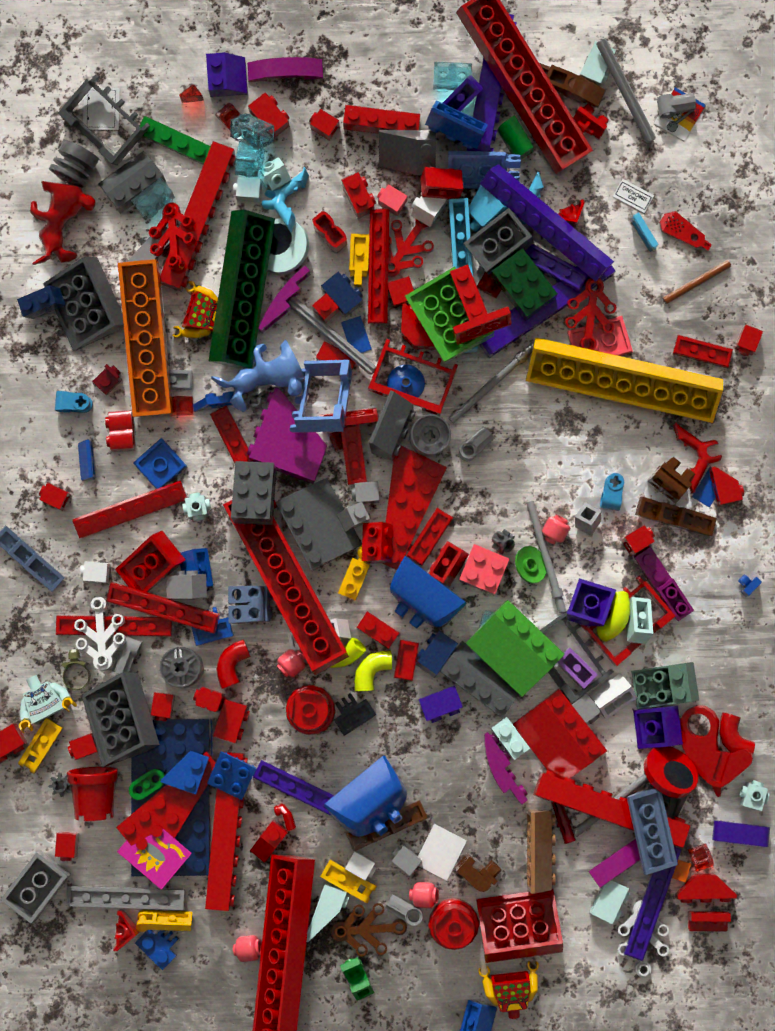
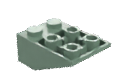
M694 662L631 671L634 692L638 697L636 699L637 709L699 701Z

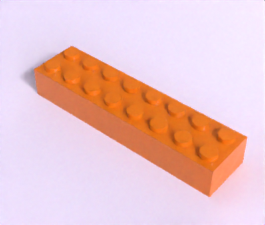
M152 259L118 263L132 415L133 417L173 414L159 261Z

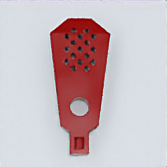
M677 211L664 214L659 222L663 233L695 248L702 246L709 251L712 246L711 243L705 240V235ZM691 235H696L697 241L691 240Z

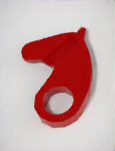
M696 705L687 709L680 719L682 747L685 754L695 765L697 773L708 784L712 785L716 796L720 797L721 788L734 780L753 763V755L745 748L733 753L719 751V719L716 713L709 707ZM702 714L707 717L710 722V731L707 735L699 736L691 731L689 719L692 715Z

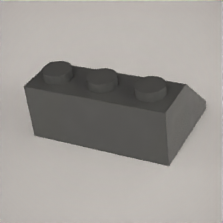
M142 151L98 183V185L121 214L166 180L152 159Z
M390 390L369 440L372 454L393 461L395 456L398 457L401 450L400 442L406 438L409 430L407 428L408 423L413 421L416 413L413 404L394 391Z

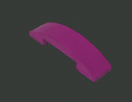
M281 57L247 63L248 82L296 77L323 79L322 59Z

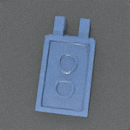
M448 151V169L462 170L463 188L479 189L480 182L489 169L498 164L506 171L508 168H520L521 164L520 155L510 154L508 156L505 152ZM519 171L508 172L520 181Z

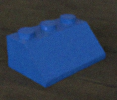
M437 100L432 106L425 123L429 130L435 133L440 131L446 134L445 137L452 141L457 139L463 142L462 145L469 149H473V147L477 149L488 124Z

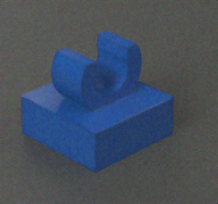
M745 574L738 580L744 586L740 592L745 597L749 596L762 583L758 577L750 580Z

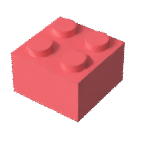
M474 544L459 581L494 596L509 558Z

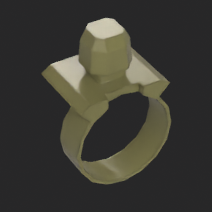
M78 649L69 650L68 659H70V662L61 664L65 668L62 677L63 682L71 690L84 689L90 682L91 677L90 671L86 667L89 663L79 661L81 656ZM75 664L83 666L88 672L87 683L79 689L69 687L65 681L67 669Z

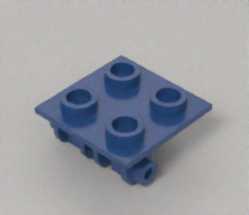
M221 751L207 784L242 800L257 769L254 765L247 764L243 760H239L238 757L235 758L227 754V752Z

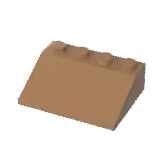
M527 810V889L530 893L552 890V885H555V873H552V865H555V854H552V846H555V834H552V826H555V814H552L551 810Z

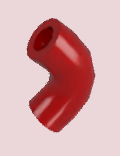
M244 639L225 648L218 659L216 671L221 689L239 683L236 665L240 661L251 657Z
M722 712L719 725V735L722 744L730 753L745 748L753 755L755 742L742 738L738 732L741 717Z

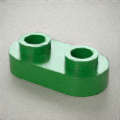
M159 769L150 770L130 784V796L136 800L144 799L164 785L160 781L165 774ZM154 775L159 777L157 783L152 780ZM138 786L143 788L142 793H137L136 788Z

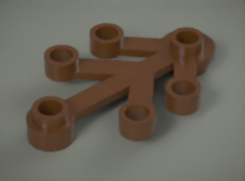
M376 903L373 906V910L359 926L350 927L357 917H361L365 913L364 906L357 904L344 922L340 921L332 926L331 934L336 941H346L356 950L357 955L365 956L368 951L367 946L360 944L352 936L359 934L375 948L377 954L384 955L387 952V945L378 941L370 933L394 932L396 935H403L407 930V923L403 919H396L392 924L370 925L378 915L384 912L383 904ZM378 905L382 907V911L379 913L375 911V907ZM357 907H361L363 909V912L361 914H357L355 912V909ZM397 924L403 925V929L401 931L396 930L395 927ZM339 928L344 929L345 933L343 935L337 933ZM379 945H383L385 947V950L383 952L378 951L377 948ZM361 946L366 949L362 954L358 952V948Z

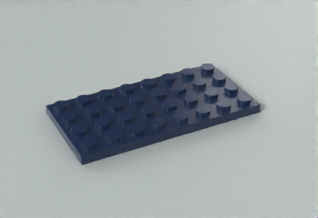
M209 719L152 720L160 745L145 753L131 757V783L153 769H159L166 775L190 751L202 755L206 751L209 753ZM154 775L152 780L157 783L159 777ZM164 784L144 799L136 800L131 797V814L167 784ZM209 784L175 837L192 854L173 876H208ZM141 786L136 788L137 793L143 792ZM131 864V877L145 876Z

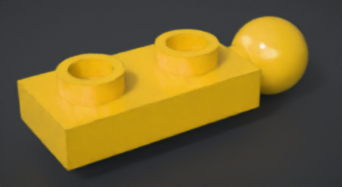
M362 546L357 551L358 560L352 558L338 591L339 594L353 600L357 599L370 564L362 561Z

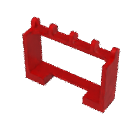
M386 339L368 391L384 397L389 395L390 390L394 391L413 405L421 407L423 411L440 416L458 364H454L451 370L440 366L441 358H438L436 364L422 359L424 352L420 351L419 357L404 353L405 345H402L400 351L388 347L390 340ZM389 352L449 374L450 377L440 405L376 383L386 353Z
M638 576L636 580L640 585L632 592L627 587L623 588V591L629 594L630 599L640 589L644 588L664 611L665 614L653 624L654 634L671 621L675 614L651 586ZM581 625L614 666H618L641 645V643H630L614 657L592 631L597 626H590L588 628L585 625Z

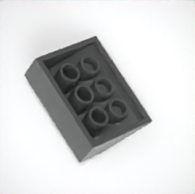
M83 257L43 283L44 287L51 285L59 287L65 306L56 309L55 312L73 351L105 338L124 327L121 308L97 257Z
M328 478L300 489L275 502L312 572L362 546V542L354 528L345 532L337 515L344 508Z
M122 672L81 695L102 767L145 753L160 745L138 673Z

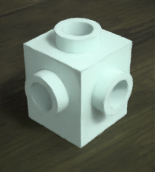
M279 157L273 161L266 162L259 168L262 174L260 179L263 185H268L272 191L281 188L285 183L292 180Z
M200 493L189 494V498H185V503L182 504L184 515H188V518L193 519V521L204 520L206 516H209L208 511L211 510L210 500L206 499L204 495H200ZM199 503V508L193 509V504Z
M758 781L746 782L745 786H742L739 796L742 797L740 805L762 811L764 804H767L769 800L768 788H764V783Z

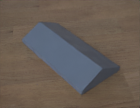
M654 788L628 796V806L644 875L678 865L662 793Z

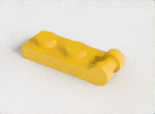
M45 718L20 758L18 765L29 768V771L35 774L63 730V727L49 718ZM30 755L36 757L34 762L29 760Z
M331 859L320 876L365 903L369 902L370 894L377 888L372 882L358 877ZM360 885L365 886L363 893L357 891Z
M140 910L137 916L136 930L139 932L147 930L191 931L192 912Z

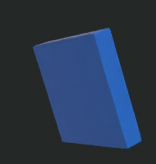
M162 438L133 462L156 489L166 486L187 467Z

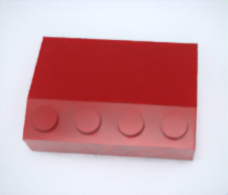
M560 689L555 690L513 723V726L548 771L558 774L557 778L563 780L565 777L572 778L607 752V749Z
M554 889L540 893L524 892L476 899L485 963L563 952V940Z

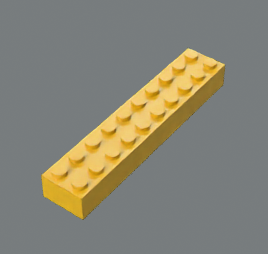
M536 337L526 376V381L710 423L714 421L723 392V379Z

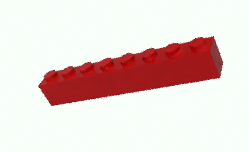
M212 142L184 213V216L193 218L195 224L190 229L184 227L182 223L179 226L186 233H192L196 237V242L189 246L183 239L177 236L179 256L184 259L185 266L178 272L172 270L168 266V258L171 256L169 252L160 275L161 285L182 292L183 287H187L190 279L188 277L190 270L193 271L196 265V254L200 253L203 247V242L201 241L204 235L207 236L210 229L208 223L210 218H214L217 208L215 205L217 200L220 201L224 191L222 187L224 183H228L230 173L228 172L230 167L236 163L237 156L235 155L234 148Z
M227 752V754L235 758L238 757L239 760H243V762L248 764V758H245V753ZM218 788L216 791L205 909L229 911L230 907H234L235 895H232V887H236L237 875L233 874L234 867H238L239 856L235 855L236 847H240L241 836H237L238 828L242 827V816H239L240 808L243 809L244 797L242 800Z
M546 770V773H540L533 793L534 796L634 831L626 798L620 797L618 800L613 798V794L604 790H601V793L593 791V786L584 783L583 786L576 785V780L565 777L564 780L557 778L558 774ZM676 816L674 819L667 817L673 845L683 848L691 825L685 824V819Z

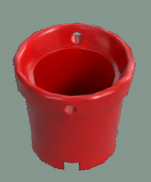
M304 685L295 689L289 696L285 707L286 718L291 727L305 735H316L327 730L332 724L336 713L335 702L331 694L324 688L316 685Z
M95 766L76 768L67 772V781L71 784L74 818L76 820H79V816H84V821L106 820V814H109L110 818L114 817L115 782L118 779V769Z
M455 898L443 900L437 904L429 916L428 923L430 935L434 941L443 948L451 950L462 949L472 943L478 934L480 925L474 908L464 900Z

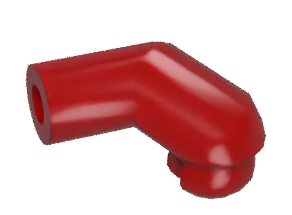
M286 805L274 806L275 815H283L286 829L288 831L294 830L296 828L295 821Z

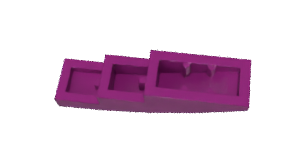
M306 265L290 278L274 298L259 325V331L262 334L291 311L288 301L301 293L298 285L311 275Z
M636 839L589 871L599 888L641 860Z

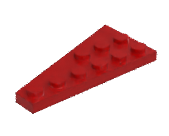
M401 446L398 457L395 456L393 459L386 523L393 525V555L391 563H382L395 570L398 569L447 469L446 466Z
M207 751L203 755L210 758L196 795L166 785L116 827L131 846L136 844L138 849L144 850L148 846V841L145 838L150 835L159 837L162 835L163 829L173 838L177 836L208 786L207 782L216 764V761Z

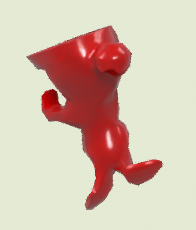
M41 181L43 191L51 194L49 210L47 212L38 210L37 202L32 201L30 213L35 218L46 221L44 228L39 231V239L45 249V255L32 264L36 265L46 262L51 258L52 252L59 258L61 263L70 262L77 258V253L63 249L62 230L66 222L73 218L82 207L87 211H92L95 207V200L92 196L84 194L81 187Z

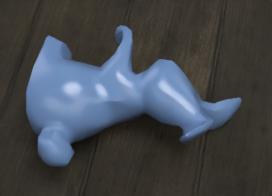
M286 339L280 345L281 355L269 362H265L261 357L262 352L267 349L266 345H257L253 351L256 366L253 369H240L237 375L229 382L219 377L211 376V379L219 386L234 388L230 402L236 409L242 412L247 410L242 395L253 391L259 385L288 387L287 392L291 396L301 394V381L304 379V375Z

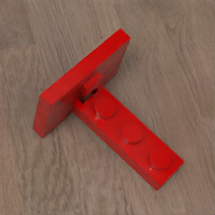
M468 264L450 271L469 320L453 327L454 339L457 345L512 324L511 312L508 306L487 313Z
M376 408L346 411L344 426L356 425L344 427V431L341 432L348 485L367 482L359 424L377 422L378 414ZM333 413L322 414L320 416H333Z

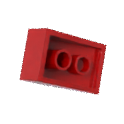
M159 531L144 541L115 570L128 587L149 592L165 579L166 575H170L185 561V558L163 531Z

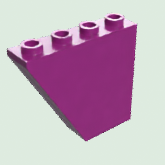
M275 387L274 392H269L266 401L269 403L267 410L263 409L260 417V420H263L261 427H256L253 436L256 438L255 443L249 446L247 452L249 461L274 463L278 472L314 484L327 449V444L316 432L290 431V425L295 424L292 413L298 410L284 393Z

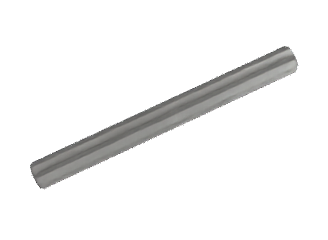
M604 38L598 41L596 45L646 143L655 140L656 136L607 39Z
M292 297L288 301L293 310L370 375L374 373L376 366L301 301L296 297Z

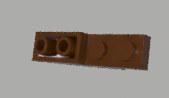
M539 63L556 91L563 93L568 98L599 108L606 92L605 89L555 65L550 67Z

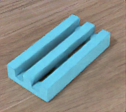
M638 212L633 215L631 222L651 252L659 244Z

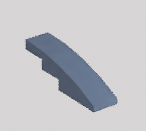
M5 525L0 530V547L53 592L65 577L9 527Z

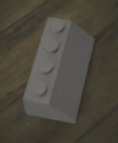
M461 641L439 671L501 718H503L519 695L463 641Z

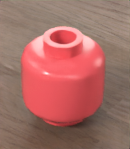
M559 515L549 517L542 529V533L546 536L545 540L554 545L556 542H564L571 529L568 524L569 521Z
M288 649L278 658L277 668L286 678L288 676L294 678L305 669V657L299 650L295 652L292 649Z
M417 882L413 889L409 891V899L413 901L414 906L417 908H432L438 903L439 890L435 888L433 883Z
M255 935L241 936L236 940V944L233 945V954L237 956L240 962L256 961L261 955L262 941Z

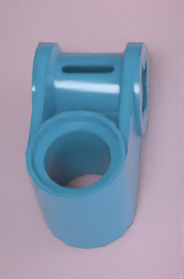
M56 391L55 411L87 413L93 407V401L84 393ZM84 399L86 404L79 405V402H83Z
M613 473L605 479L600 508L620 510L624 487V478L621 474ZM614 477L619 482L615 487H613V483H610V480L614 479Z

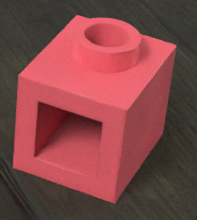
M388 184L386 188H382L378 193V205L389 209L391 213L398 216L406 204L408 196Z

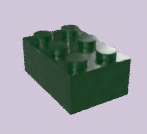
M523 248L495 268L491 274V277L525 321L555 300L558 294Z

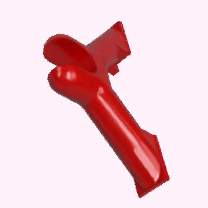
M676 422L673 426L677 441L681 440L684 447L690 446L697 452L698 461L694 468H690L695 473L691 481L692 485L689 488L691 489V494H694L708 465L719 462L722 459V455L711 457L707 454V448L718 445V441L709 440L702 442Z

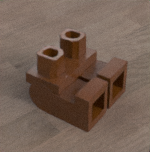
M672 457L666 463L664 462L661 466H658L647 482L660 492L665 489L662 494L676 504L692 485L691 481L695 473L686 468L682 475H680L675 470L681 462Z
M467 853L455 866L456 871L476 890L480 892L489 890L491 883L495 885L498 882L495 877L502 869L492 859L485 867L480 865L476 868L473 866L476 861Z

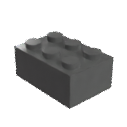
M235 461L231 519L234 524L273 525L277 474L274 463Z

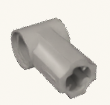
M693 93L677 96L665 94L656 99L660 118H670L677 113L696 110V99Z
M483 426L467 442L462 444L459 449V457L466 462L473 460L479 452L495 439L492 433ZM466 447L471 448L473 455L466 456L463 453V449Z
M126 636L125 644L118 648L119 653L112 671L118 674L130 672L134 659L137 658L140 652L142 642Z
M394 894L385 907V910L412 926L420 924L424 917L420 908L411 905ZM411 911L419 913L420 918L418 921L410 920L409 913Z

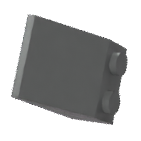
M379 130V167L415 175H422L425 167H436V133L431 130Z
M508 208L463 244L482 268L489 272L522 248L525 251L534 244L532 235Z

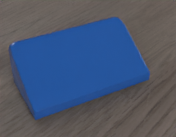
M88 439L78 443L82 481L95 480L96 478L93 443Z

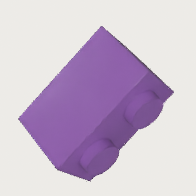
M568 648L564 652L565 655L556 664L582 689H585L598 674L571 648Z

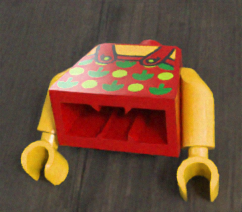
M189 281V285L194 287L191 290L185 288L187 293L191 295L182 324L184 329L174 326V329H179L180 331L178 335H172L175 338H200L208 336L213 332L218 297L211 289L196 286L193 281Z
M530 961L526 963V968L530 971V974H528V971L491 975L490 979L491 971L488 966V973L486 975L481 973L480 968L478 970L479 975L483 977L482 984L486 997L493 1005L499 1006L500 1012H508L510 1019L519 1018V1010L527 1009L528 1002L533 1000L538 991V974H536V970L539 968V963L535 961V969L530 968Z

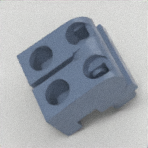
M228 586V604H247L228 606L229 623L245 624L270 621L273 618V611L270 609L272 595L267 586ZM236 590H237V600L234 598V592H235ZM236 609H237V619H235V617H234V612H235Z

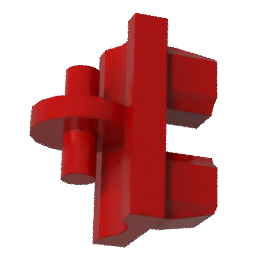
M589 104L583 108L580 106L573 119L578 127L581 128L583 135L586 132L590 136L593 135L600 139L607 128L609 119L604 115H600L597 119L592 115L595 110Z

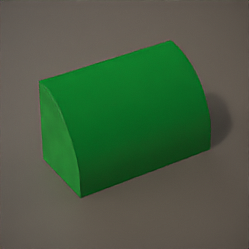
M515 115L498 127L497 131L511 154L520 155L521 160L533 153L534 146Z

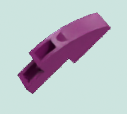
M651 546L646 547L633 556L657 595L675 614L677 621H680L694 611Z
M486 732L484 734V746L491 773L501 791L505 793L510 789L522 805L528 800L525 797L528 793L522 785L518 787L514 782L516 777L510 769L508 771L505 769L511 764L509 761L511 757L505 749L501 751L497 745L499 740L494 733L490 735Z

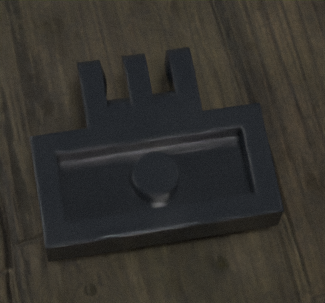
M349 693L350 703L347 702L345 697L341 699L345 706L342 707L338 701L335 702L342 715L334 719L344 736L376 716L367 699L358 704L353 695Z

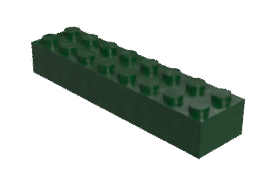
M248 210L231 211L209 362L240 369L253 368V351L256 347L275 218Z

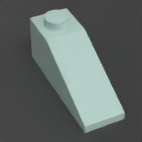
M325 883L307 932L306 942H309L340 912L341 907H346L349 899L346 896V891Z

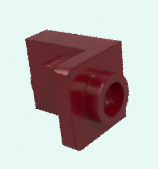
M108 364L104 366L105 369L92 381L106 396L122 381V378L119 376L121 372L114 365L110 367Z

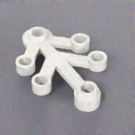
M95 597L91 602V608L95 611L97 633L88 627L87 623L82 619H78L74 627L98 644V652L90 647L88 641L84 638H79L76 641V647L94 658L93 664L95 668L105 671L113 663V654L121 645L125 644L126 636L122 633H116L113 637L114 642L107 650L106 642L119 626L124 624L125 619L122 615L115 614L112 617V623L105 631L103 612L107 610L108 603L102 597ZM101 601V605L96 607V602ZM121 617L120 623L115 622L116 618ZM83 622L84 626L79 629L78 625ZM119 636L123 637L121 642H117ZM84 641V647L80 648V643ZM104 657L105 662L100 664V659Z
M642 900L634 904L631 917L624 924L618 926L617 930L620 935L627 936L629 934ZM657 919L655 925L657 933L660 936L668 935V926L662 924ZM622 926L627 927L626 933L620 932ZM664 926L666 932L662 934L659 932V929ZM652 934L650 943L657 949V953L661 956L668 955L669 947L666 944H662ZM628 939L625 943L618 946V952L622 956H627L621 953L620 949L622 946L627 945ZM662 946L666 947L665 953H660L659 951ZM647 951L644 960H639L635 965L636 974L642 978L649 976L651 973V966L647 963ZM642 966L647 967L645 973L640 972Z

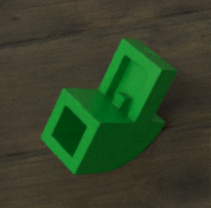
M358 957L348 959L344 964L340 965L351 992L357 1001L375 993L367 972Z

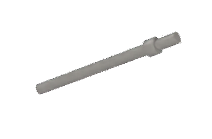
M534 342L530 343L523 351H519L514 355L515 358L448 419L454 424L520 363L523 364L527 360V356L532 353Z
M529 501L526 504L552 588L551 595L553 599L555 598L558 612L561 613L566 611L562 598L564 596L563 591L558 585L534 501Z
M645 772L614 798L618 800L620 797L627 798L646 783L648 779ZM590 816L573 830L574 835L578 837L599 819Z

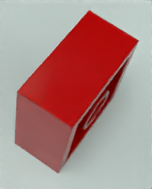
M409 276L388 282V291L393 307L408 303L405 295L414 291Z

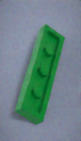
M143 117L140 126L143 127L148 123L150 128L142 137L204 165L211 146L151 118Z

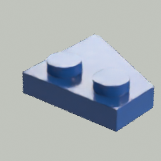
M225 392L222 396H217L216 393L206 394L205 398L193 404V410L198 412L203 408L211 407V409L233 406L230 400L234 392Z
M190 751L160 782L196 795L210 757Z

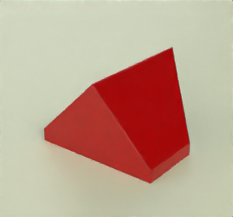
M584 199L580 200L578 205L574 206L571 204L564 209H559L560 213L558 215L574 228L584 206Z
M121 909L117 911L119 919L118 923H116V946H114L113 951H118L140 933L136 930V924Z

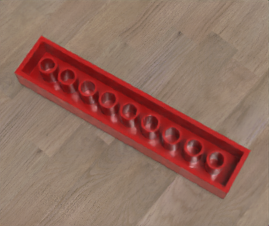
M470 0L463 4L456 14L555 174H558L592 152L591 146L501 0Z
M232 500L223 504L230 519ZM274 517L273 525L233 523L314 675L348 658L349 655Z
M271 854L253 1031H297L315 865L314 859L293 855Z

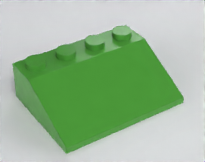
M455 267L405 295L406 300L444 362L494 337L493 331L462 344H456L453 327L469 320L450 275V271L456 269Z
M509 600L505 601L466 642L521 697L565 655Z

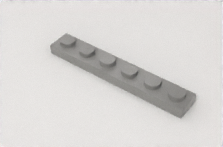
M67 886L66 906L184 910L185 890Z

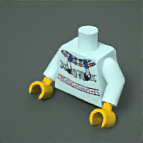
M34 675L26 680L31 690L24 693V698L21 700V722L19 728L23 734L26 727L33 731L31 723L36 724L63 709L70 712L68 709L69 705L72 704L76 707L77 704L72 700L67 689L57 683L45 682L41 684L37 675Z

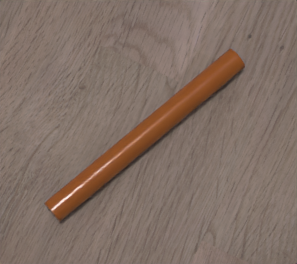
M727 260L666 295L662 298L664 303L668 304L730 268V262Z

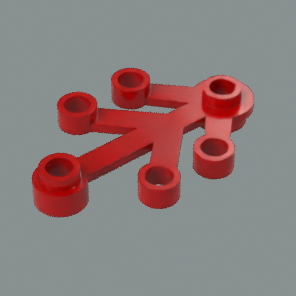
M171 202L163 208V218L158 225L151 227L149 230V236L157 240L161 237L162 230L168 224V229L158 244L154 243L151 245L150 252L154 256H160L163 248L170 241L171 256L168 258V266L175 272H178L184 268L185 261L179 256L177 236L183 239L189 246L195 244L196 237L192 233H186L178 228L176 220L180 221L187 229L192 228L195 221L190 216L181 214L180 207L176 203Z
M415 219V227L406 240L403 241L402 222L400 220L392 221L391 229L394 231L398 252L393 257L390 247L392 239L389 236V265L393 264L395 269H388V277L397 276L402 269L421 268L423 266V258L421 256H415L409 261H400L405 255L421 252L430 253L433 251L434 244L430 240H426L420 245L411 246L421 230H426L429 226ZM395 223L400 224V228L395 229L393 225ZM430 244L432 248L426 249L424 246ZM416 259L421 260V264L416 265L414 261Z
M589 278L585 283V290L575 298H570L567 301L569 309H577L579 303L589 297L588 305L573 317L566 318L565 326L571 329L575 328L577 323L587 316L585 335L580 341V347L590 350L596 348V340L593 338L595 317L601 323L604 332L610 333L614 330V324L608 321L596 305L598 297L604 304V311L606 313L613 314L617 309L615 303L611 302L603 292L604 283L601 279L595 282L592 278ZM593 283L597 285L596 290L591 289ZM572 300L576 301L575 307H571L570 302ZM610 304L613 306V310L611 312L607 309L608 305ZM570 319L574 321L573 326L568 325ZM607 323L611 325V329L609 331L605 329V325ZM586 340L590 342V346L587 348L584 346Z

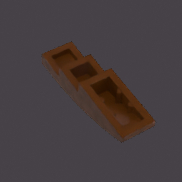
M646 497L639 498L635 513L636 516L707 536L713 535L717 520L715 517L665 502H658Z
M420 800L399 810L402 819L398 823L394 824L391 819H388L384 823L388 830L382 836L375 831L360 837L354 836L349 832L346 833L353 851H357L427 819L428 817Z

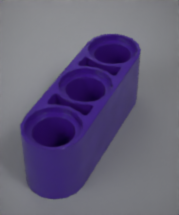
M714 820L712 840L768 847L770 827Z

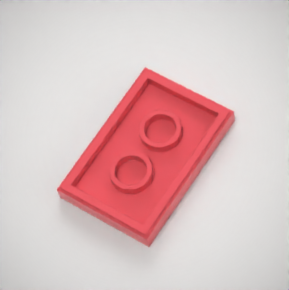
M622 316L608 319V321L614 324V330L610 333L602 330L600 322L594 323L593 338L596 340L594 351L617 356L633 352ZM607 323L605 325V329L609 331L611 329V325ZM586 326L567 331L572 346L580 347V341L585 335ZM586 340L584 346L586 348L589 347L590 342Z

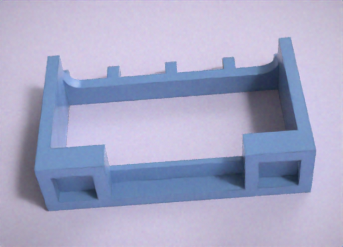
M304 361L305 368L301 369L305 376V380L301 382L303 392L302 396L295 397V403L300 404V409L292 413L295 424L290 425V431L343 432L353 373L350 361ZM311 376H340L341 385L338 404L334 405L333 416L304 417Z

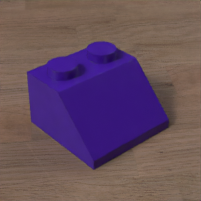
M225 52L206 54L210 97L248 95L245 57Z
M579 578L567 611V619L585 626H604L616 589Z
M678 706L633 710L638 749L683 744Z

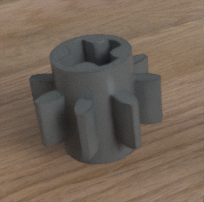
M256 389L253 390V393H246L247 399L244 398L243 400L245 403H248L246 405L247 410L252 408L253 413L256 412V409L263 410L262 403H267L265 399H261L264 393L258 394ZM251 398L257 399L258 404L252 403Z
M506 529L502 532L497 531L492 537V548L502 555L504 551L510 552L515 546L513 540L515 536Z
M58 773V778L51 777L53 783L48 787L53 788L52 795L58 792L60 797H64V791L67 793L72 792L69 789L71 784L67 781V775L62 777V773ZM64 781L63 786L65 788L58 789L59 784L57 782Z

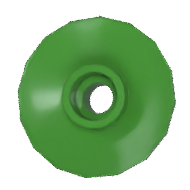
M525 546L517 552L515 565L520 577L532 584L543 580L547 571L541 552L532 546Z

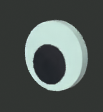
M281 218L275 219L268 270L278 274H285L296 270L305 261L309 251V239L304 228L297 222L294 223L293 231L290 232Z

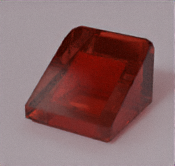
M193 84L179 94L182 103L204 100L200 91Z
M227 103L215 114L229 130L243 119V116L232 103Z
M485 272L477 288L491 297L497 298L501 288L491 277V274L488 275Z
M193 396L172 397L173 414H170V416H193Z
M341 432L330 433L329 438L336 453L342 452Z
M706 843L688 849L696 872L714 866L713 858Z

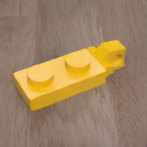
M351 234L350 277H354V287H362V277H367L369 234Z

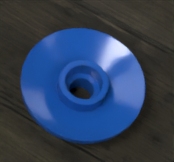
M404 364L397 366L390 372L387 379V387L419 398L425 387V379L418 368ZM408 379L410 383L403 385L402 381Z

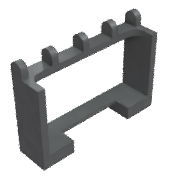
M94 75L91 80L86 79L58 114L71 126L80 130L99 149L98 152L111 164L118 165L146 133L150 125L146 123L141 127L135 121L138 114L133 112L129 116L121 108L125 101L120 99L116 103L108 96L111 88L107 86L102 90L96 84L99 77ZM92 87L136 128L116 153L72 113L73 109Z
M566 611L540 629L542 633L562 619L602 675L575 695L553 666L548 671L549 675L569 702L573 703L608 678L614 671L612 669L607 672L603 670L598 662L604 657L600 655L595 659L587 647L592 643V640L589 639L587 642H583L576 632L581 625L577 624L572 627L566 618Z

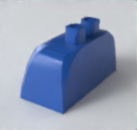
M406 556L400 563L390 585L391 594L399 602L395 613L402 618L408 610L415 615L409 623L416 629L423 622L440 628L450 622L467 604Z
M382 756L328 800L324 807L352 835L360 837L375 831L382 836L388 830L384 824L388 819H391L394 824L402 819L399 810L406 801L407 791L387 758Z

